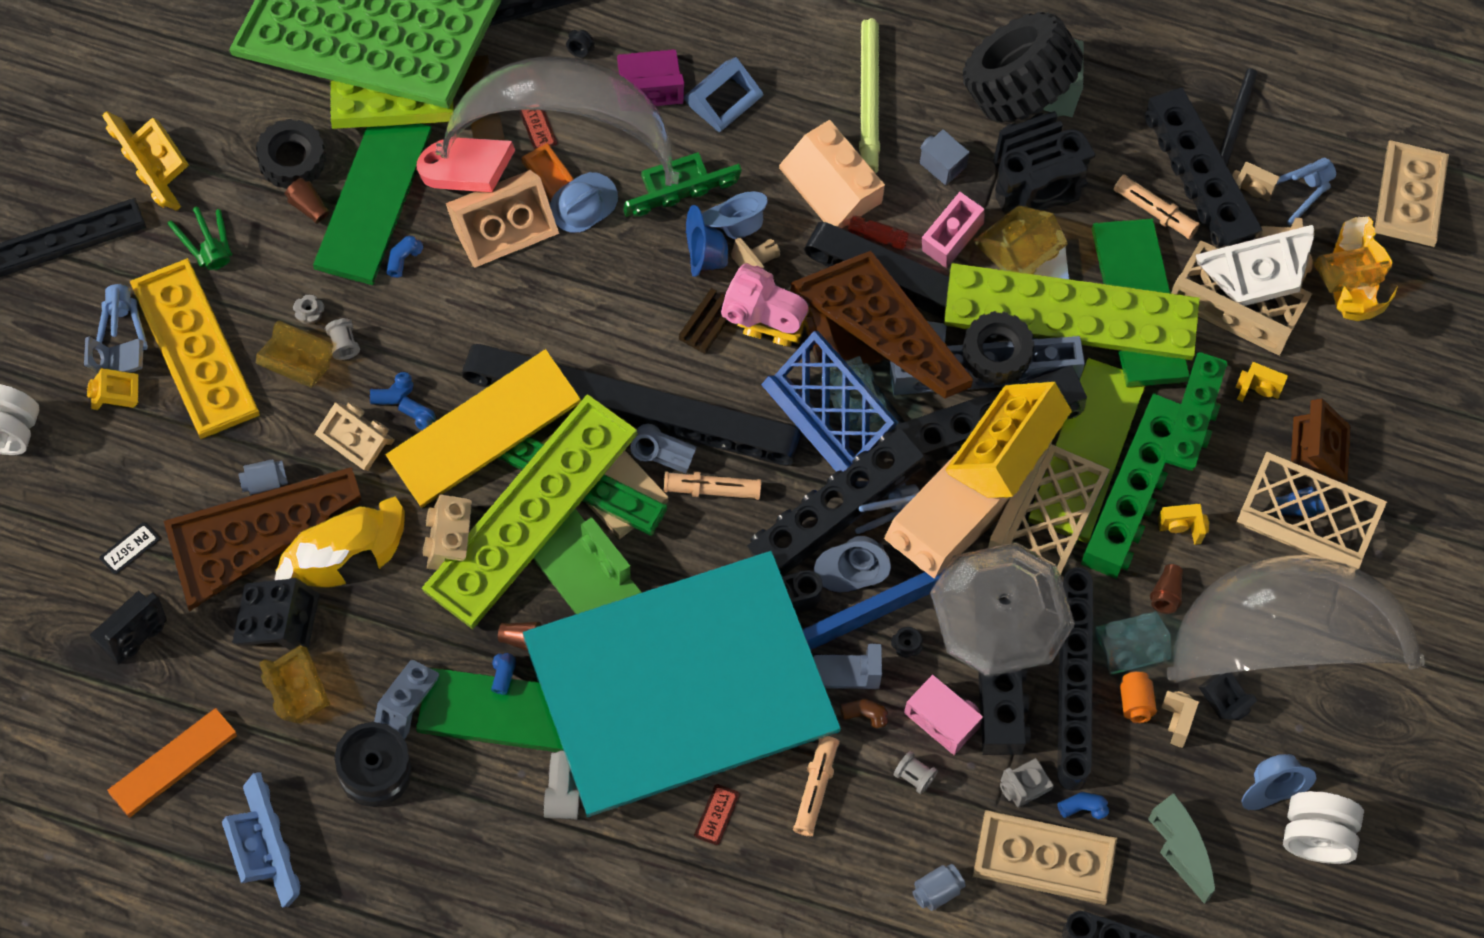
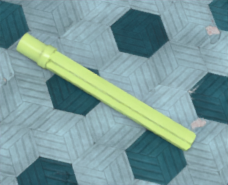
M870 18L869 20H863L861 23V141L859 142V152L864 161L877 173L879 170L880 152L879 24L875 19Z

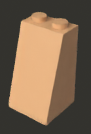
M954 456L893 519L884 537L895 549L899 550L933 578L937 577L999 520L1010 497L987 498L948 475L945 469Z

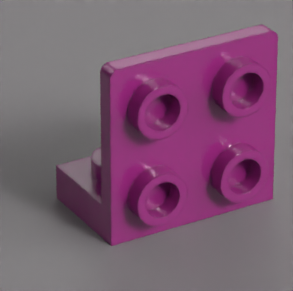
M676 50L620 54L617 56L623 109L683 104L684 81L683 74L679 72Z

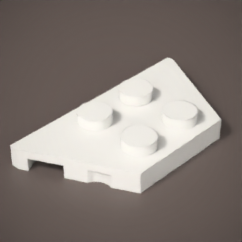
M1310 225L1196 255L1197 263L1233 301L1243 306L1301 291L1315 234L1314 227Z

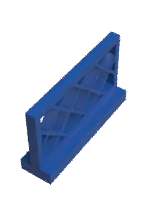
M814 331L774 376H768L761 384L836 472L839 470L844 471L850 467L853 459L857 456L849 448V435H862V449L858 454L863 451L869 452L878 445V440L884 434L891 431L899 423L819 331ZM815 343L822 349V363H810V349ZM795 366H802V385H794L787 377V374ZM810 366L822 367V386L810 385ZM830 367H838L842 371V386H830ZM810 389H822V408H814L810 403ZM830 389H842V408H829ZM850 390H858L862 394V409L850 408ZM829 412H842V431H834L829 425ZM850 412H862V431H849ZM870 413H878L886 422L878 432L870 431Z

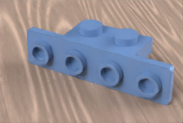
M260 772L253 773L243 786L251 812L226 816L222 821L223 828L241 883L272 878L281 906L289 907L300 894L299 878L293 873L289 861L290 851L287 844L283 842L279 830V817L273 812L269 800V787L263 781Z

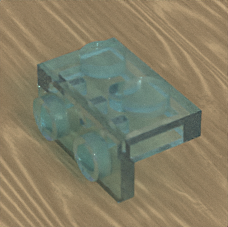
M1156 611L1095 627V636L1107 656V669L1110 674L1171 659V635Z

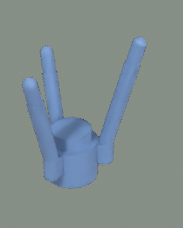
M1321 158L1303 168L1279 176L1277 184L1290 179L1298 180L1304 178L1310 187L1316 186L1318 188L1287 221L1288 225H1292L1295 218H1299L1323 192L1331 188L1329 181L1336 177V170L1329 159Z
M121 284L107 287L105 289V301L102 302V314L96 340L100 343L103 342L109 314L111 315V336L116 337L118 317H123L130 311L138 339L143 341V350H147L146 337L137 311V300L131 298L129 287Z
M856 481L855 485L857 487H866L869 481ZM904 483L889 495L888 500L859 506L860 512L890 506L892 510L897 511L856 528L855 532L860 534L893 520L919 493L918 487L915 484L905 485Z

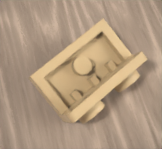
M440 494L434 508L429 507L426 526L431 527L430 537L425 538L423 556L428 557V569L437 570L445 559L465 560L472 503L470 499Z

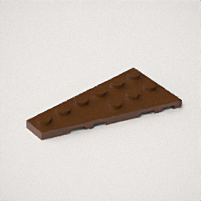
M871 250L791 282V292L802 297L811 306L944 399L972 387L973 378Z
M352 467L163 521L189 612L287 549L302 531L338 516L361 501V494Z

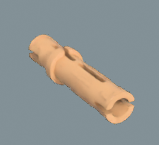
M1122 175L1114 187L1115 192L1120 193L1140 208L1158 218L1160 224L1164 227L1170 226L1189 240L1199 229L1200 223L1179 211L1177 205L1174 203L1168 204L1128 178V176ZM1134 191H1135L1136 193H1138L1139 195H1141L1142 197H1144L1145 199H1147V200H1149L1150 202H1152L1153 205H1151L1150 203H1148L1147 201H1145V200L1142 199L1141 197L1137 196V195L1134 193ZM1160 209L1164 210L1165 212H1167V213L1170 214L1171 216L1175 217V218L1178 219L1180 222H1177V221L1174 220L1172 217H1170V216H1168L1167 214H1165L1164 212H1162Z
M665 472L664 492L688 493L692 494V497H699V494L760 499L761 479L700 475L701 472H694V475Z
M827 736L819 739L813 762H810L808 765L809 777L802 796L797 820L793 827V831L804 836L814 835V828L822 806L827 783L834 774L832 766L837 747L840 743L834 737ZM824 758V766L821 772L820 780L818 781V773L821 767L822 759ZM813 791H816L811 811L808 813Z

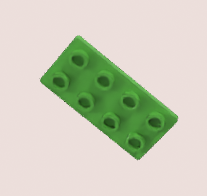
M574 509L533 558L575 614L642 593L631 580L630 565L592 517L585 521L576 509Z

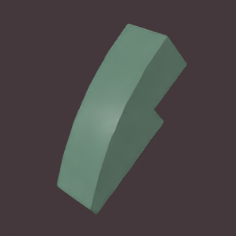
M1173 793L1152 810L1148 820L1166 839L1160 853L1205 904L1210 900L1215 891L1208 853L1196 825Z

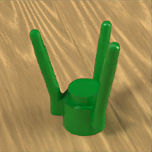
M199 207L193 208L206 239L201 243L200 251L172 220L168 221L169 227L195 256L200 267L206 266L208 270H217L229 263L232 252L228 246L221 209H216L220 241H218L217 238H212Z

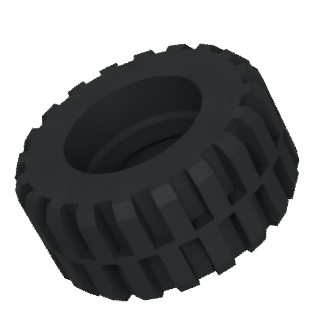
M1036 12L1034 15L1029 13L1023 15L1020 19L1015 18L1004 27L1001 26L996 29L995 33L982 40L983 43L980 46H976L972 51V56L967 58L963 68V83L984 115L996 122L1003 123L1005 121L1011 123L1015 122L1016 119L1023 120L1033 113H1039L1044 110L1045 106L1057 101L1061 94H1065L1070 89L1069 85L1078 78V72H1081L1083 53L1061 18L1048 12Z

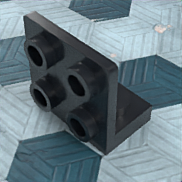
M297 578L247 583L244 586L232 642L237 646L278 642L297 655L307 654L320 593Z
M138 590L90 634L91 639L118 665L124 659L132 658L139 651L140 645L148 637L156 636L163 629L167 621L159 597L152 592L146 598Z

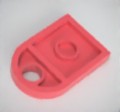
M447 138L435 142L421 153L417 161V170L422 181L432 188L493 192L514 154L515 148L512 141Z

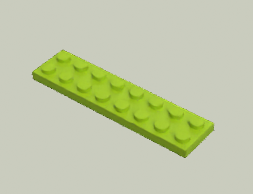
M952 263L944 325L968 329L971 323L979 319V316L983 314L987 315L994 311L997 313L1008 312L1009 315H1016L1019 317V320L1025 322L1035 339L1080 336L1081 345L1192 360L1195 353L1200 298Z
M587 394L468 533L465 560L446 559L422 587L423 592L471 629H474L638 435L637 430Z

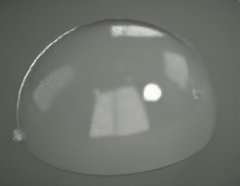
M543 56L523 59L500 67L483 77L464 94L450 117L443 143L437 142L435 150L436 155H441V158L448 159L452 144L457 136L470 124L489 114L511 110L558 111L599 120L629 133L648 146L659 158L665 171V186L678 184L679 172H675L672 169V146L667 127L656 106L648 96L635 84L612 69L594 62L572 57Z
M1281 555L1242 565L1214 581L1199 595L1185 614L1178 629L1174 643V665L1167 668L1168 680H1174L1175 683L1193 678L1231 672L1351 663L1408 664L1410 670H1417L1424 666L1425 659L1423 653H1420L1417 636L1406 611L1396 597L1379 581L1366 572L1338 560L1312 555Z

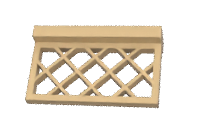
M1200 240L1183 272L1177 278L1171 294L1199 297L1198 317L1280 356L1312 293L1301 288L1300 292L1289 294L1301 300L1300 304L1287 306L1283 296L1277 297L1276 300L1280 308L1270 310L1267 309L1264 301L1258 302L1257 306L1260 311L1255 312L1233 301L1231 298H1226L1216 293L1215 290L1221 288L1215 282L1212 283L1208 274L1198 265L1196 255L1218 248ZM1200 274L1204 284L1199 285L1187 279V277ZM1284 315L1288 326L1274 321L1272 317Z
M1051 441L1047 450L1043 452L1035 464L1034 469L1020 486L1019 491L1013 497H1010L990 538L987 553L996 557L1003 554L1059 579L1110 469L1054 446ZM1053 456L1065 460L1070 470L1054 475L1050 465ZM1046 471H1047V473H1048L1049 476L1043 478L1044 475H1045V473H1046ZM1090 471L1100 477L1097 483L1084 487L1078 474ZM1073 476L1078 489L1063 494L1057 480ZM1052 482L1057 496L1042 501L1037 491L1039 486ZM1092 492L1090 498H1088L1087 493ZM1081 495L1085 503L1084 510L1071 513L1066 500ZM1033 498H1035L1036 503L1031 504ZM1060 502L1066 515L1050 520L1045 506ZM1040 509L1045 522L1029 527L1025 518L1026 513ZM1080 518L1076 525L1074 519ZM1069 521L1073 531L1072 536L1059 540L1053 526ZM1022 524L1024 529L1018 531L1020 525ZM1048 528L1053 542L1038 547L1032 533ZM1027 535L1032 549L1021 552L1010 546L1014 539ZM1067 544L1065 551H1063L1062 546ZM1056 548L1061 558L1057 567L1044 562L1041 553Z
M1266 452L1236 524L1356 574L1387 502ZM1269 461L1281 465L1287 478L1270 485L1265 474ZM1288 469L1298 472L1299 474L1291 476ZM1304 475L1312 478L1317 491L1299 497L1293 480ZM1263 478L1266 487L1257 490ZM1289 482L1296 499L1278 506L1272 488ZM1319 482H1322L1329 486L1321 489ZM1333 488L1339 489L1343 492L1347 504L1330 510L1323 492ZM1268 490L1275 508L1265 512L1251 508L1254 496ZM1319 494L1326 512L1308 518L1302 501ZM1348 494H1351L1360 499L1351 502V499ZM1362 501L1377 505L1373 518L1360 523L1353 505ZM1298 503L1304 521L1291 525L1285 522L1280 509ZM1349 507L1356 525L1338 531L1332 513ZM1276 511L1279 519L1272 517L1268 514ZM1328 515L1335 533L1323 538L1315 535L1310 522ZM1370 523L1368 530L1365 534L1362 526ZM1306 524L1309 532L1299 528V526ZM1358 528L1363 540L1359 551L1356 552L1346 548L1341 534ZM1337 537L1339 544L1334 543L1328 539Z

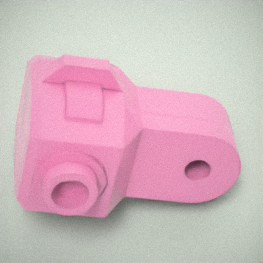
M745 263L738 269L730 283L721 314L728 321L748 328L761 322L784 333H794L799 329L808 312V304L799 295L775 286L773 274L759 266Z

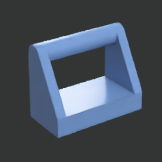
M735 57L725 61L684 95V100L690 108L715 130L721 132L763 96V92L738 58ZM731 77L748 93L723 115L718 117L705 98Z

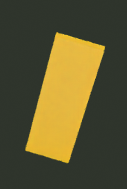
M184 259L131 280L130 284L200 440L260 416L255 401L189 259Z
M545 349L385 455L419 506L423 508L438 498L440 494H444L577 406L581 399Z

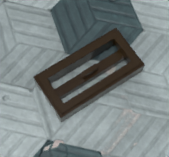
M711 288L679 333V340L706 354L728 320L721 316L704 342L701 344L698 341L722 308L725 295L721 294L720 296L715 289ZM713 301L716 302L710 310V312L708 313V315L701 323V325L698 327L694 335L690 338L689 335L696 327L702 316L705 314L709 306L712 304Z

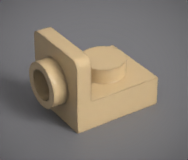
M1247 161L1241 172L1235 170L1232 175L1240 190H1246L1250 195L1267 201L1270 200L1279 176Z
M1167 691L1162 704L1163 709L1174 712L1168 731L1173 732L1170 744L1181 748L1185 744L1199 703L1184 692L1176 691L1173 693Z

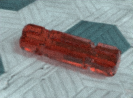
M856 215L851 218L848 231L859 236L862 233L865 234V238L887 245L890 242L893 247L904 249L908 240V233L900 229L893 231V227L872 220L865 222V218Z

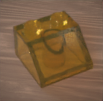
M1023 206L1016 207L974 239L975 244L1001 270L1034 274L1040 265L1058 256L1059 251L1068 245L1054 213Z

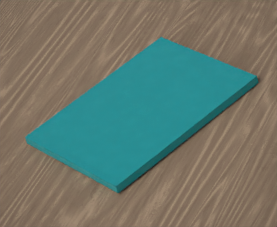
M772 551L523 632L524 641L587 818L830 736L841 730Z

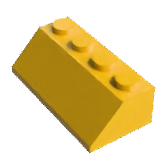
M1056 382L1005 385L945 469L947 474L987 498L1013 497L1019 491L1028 474L1034 469L1035 464L1043 452L1047 450L1050 442L1063 427L1065 420L1072 412Z

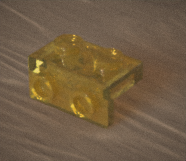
M1368 247L1321 255L1313 263L1330 293L1342 291L1344 286L1348 291L1363 286L1375 287L1385 280V275L1392 267L1390 261L1377 263Z
M278 320L274 324L272 338L257 353L256 364L312 388L329 369L333 345L328 341Z
M298 646L274 662L266 659L259 662L263 672L261 679L270 690L275 701L273 702V708L281 719L299 724L330 705L306 647Z

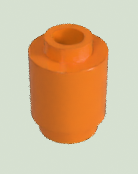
M1145 672L1128 673L1123 676V682L1120 685L1124 717L1131 719L1134 723L1147 722L1157 712L1153 682Z

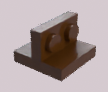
M1323 398L1311 400L1310 414L1293 418L1291 462L1319 474L1325 473L1329 478L1345 483L1348 482L1351 426ZM1290 469V473L1293 476L1299 474L1298 472H1295Z

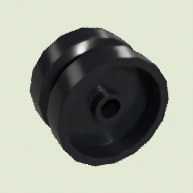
M368 722L353 727L338 742L334 756L340 786L348 798L359 805L379 807L389 805L402 796L409 786L412 769L407 743L399 731L387 724Z

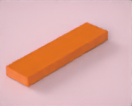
M215 708L107 791L128 818H130L237 736V733Z

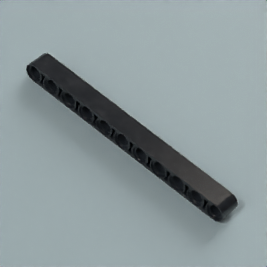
M473 344L470 347L461 376L472 384L489 387L532 357L483 344ZM557 364L581 401L588 394L631 426L639 427L643 424H653L660 429L661 433L778 465L789 466L794 462L801 432L793 426Z

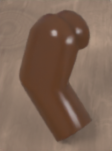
M869 699L840 704L843 720L865 716L870 718V724L874 728H882L888 724L886 717L888 711L885 706Z

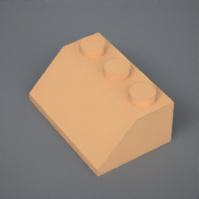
M831 120L805 134L779 165V169L822 221L841 229L882 204L885 184Z
M531 170L498 182L493 192L476 191L446 203L455 232L474 268L559 234L541 178Z

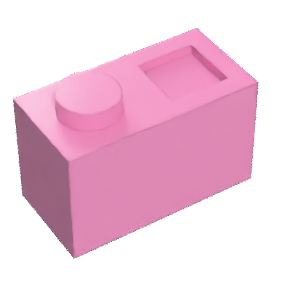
M959 192L923 235L922 251L947 268L984 224V208Z
M933 674L907 701L904 714L953 755L980 728L983 719L979 708L974 703L961 699Z

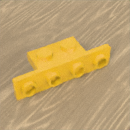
M106 111L102 116L108 124L106 126L107 131L113 138L119 140L123 146L121 152L130 162L135 164L138 169L136 174L140 180L150 186L153 191L151 194L153 200L162 208L166 206L177 211L181 208V205L167 185L186 169L189 164L160 121L151 118L133 135L122 118Z

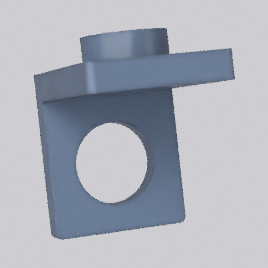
M86 337L84 366L96 373L101 368L128 373L141 370L143 368V341L135 339L108 348L92 337ZM94 348L100 354V365L94 361L92 354Z

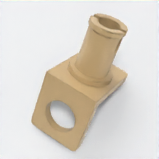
M739 237L735 240L731 256L739 267L748 263L764 268V263L780 256V250L777 244L770 247L775 242L772 239L750 249Z

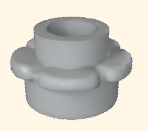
M304 295L302 299H297L293 305L295 317L303 324H315L322 317L324 304L321 300H317V297L314 295Z

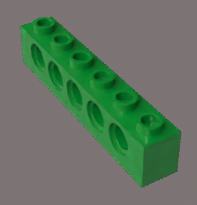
M1153 393L1087 546L1081 565L1117 579L1121 569L1128 570L1134 553L1129 551L1132 542L1139 544L1146 527L1140 524L1144 515L1150 517L1157 499L1152 498V494L1155 489L1161 491L1168 475L1167 472L1163 471L1166 464L1164 457L1181 404ZM1161 431L1167 437H1159L1154 432ZM1144 457H1150V458H1152L1156 463H1154V464L1147 463V462H1145V461L1143 460V458H1144ZM1131 484H1141L1145 489L1137 490ZM1120 510H1129L1134 516H1124ZM1116 536L1120 538L1123 543H1113L1109 540L1108 537Z

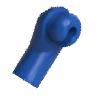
M407 236L390 251L387 274L391 277H401L405 258L409 254L412 256L420 254L423 249L422 241L417 240L414 236Z
M400 372L395 376V382L389 389H370V404H399L405 396L407 397L412 392L414 384L411 375L406 372Z
M406 396L399 404L398 410L415 419V425L420 430L425 429L437 420L433 410Z
M499 653L493 658L492 662L494 669H496V674L491 691L507 695L516 667V659L510 653Z
M1079 792L1057 804L1059 812L1064 818L1081 810L1091 811L1092 817L1096 819L1105 818L1109 814L1108 801L1101 795L1087 792Z

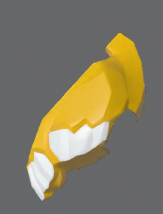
M1356 217L1343 223L1328 265L1336 308L1342 313L1343 318L1353 321L1371 319L1383 313L1395 297L1397 291L1396 288L1388 302L1380 304L1377 302L1376 294L1379 289V280L1389 270L1392 260L1385 249L1374 239L1376 235L1374 233L1375 228L1372 226L1373 221L1369 217ZM1360 268L1361 273L1358 276H1353V271Z
M396 496L380 502V510L359 506L302 531L282 554L279 565L275 570V580L297 578L306 585L314 587L344 585L346 582L337 569L342 567L353 555L370 549L380 569L391 560L398 547L404 531L405 510Z

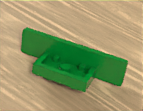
M697 152L643 170L641 177L648 194L626 201L623 210L626 217L631 215L640 217L648 214L652 208L661 205L665 208L671 207L680 202L682 198L688 196L697 198L708 193L709 189L718 186L720 188H728L734 185L740 178L741 166L736 164L707 174L701 156Z
M1201 352L1197 353L1166 450L1164 462L1190 471L1195 469L1201 447L1207 448L1211 438L1212 430L1207 429L1209 421L1215 422L1221 404L1217 403L1216 399L1226 370V360Z

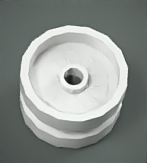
M1 384L0 454L19 455L27 449L31 437L29 429L35 425L39 413V405L24 392Z
M1310 791L1297 793L1291 796L1287 816L1291 823L1286 825L1283 846L1290 853L1310 861L1329 864L1349 863L1357 857L1360 839L1356 833L1361 830L1364 810L1356 802L1339 795Z

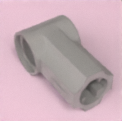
M564 751L551 753L549 787L545 789L544 818L578 820L580 795Z

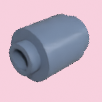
M271 459L243 466L244 472L238 474L242 492L249 491L250 496L288 485L282 460L274 462Z
M953 864L946 867L942 865L915 881L916 889L913 890V895L921 908L927 907L933 911L960 895V890L965 888V882Z

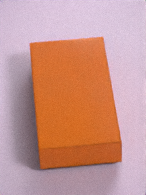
M548 143L522 156V163L528 171L531 170L541 178L546 196L550 201L560 188L574 180Z

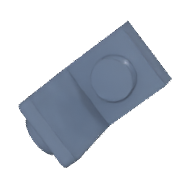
M868 644L866 655H815L813 657L825 688L879 689L882 677L881 644Z
M410 660L379 700L375 722L391 726L399 731L403 739H405L409 734L413 712L437 682L439 673L415 660Z

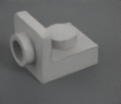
M1036 758L1013 771L1011 768L1004 770L1001 778L1002 783H1000L1004 796L1009 801L1013 800L1017 808L1042 796L1053 788V784Z

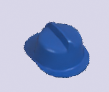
M692 205L687 214L686 235L691 257L692 276L697 277L701 270L722 269L727 266L728 245L723 233L715 228L706 226L700 208L697 205Z

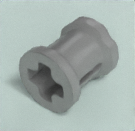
M342 318L326 325V333L331 337L333 344L331 353L334 359H350L360 352L359 344L354 341L352 334L353 324L350 319Z
M909 751L896 767L894 776L896 778H904L917 788L916 792L921 795L932 783L938 770L934 767L928 768L914 758L915 754L912 751Z

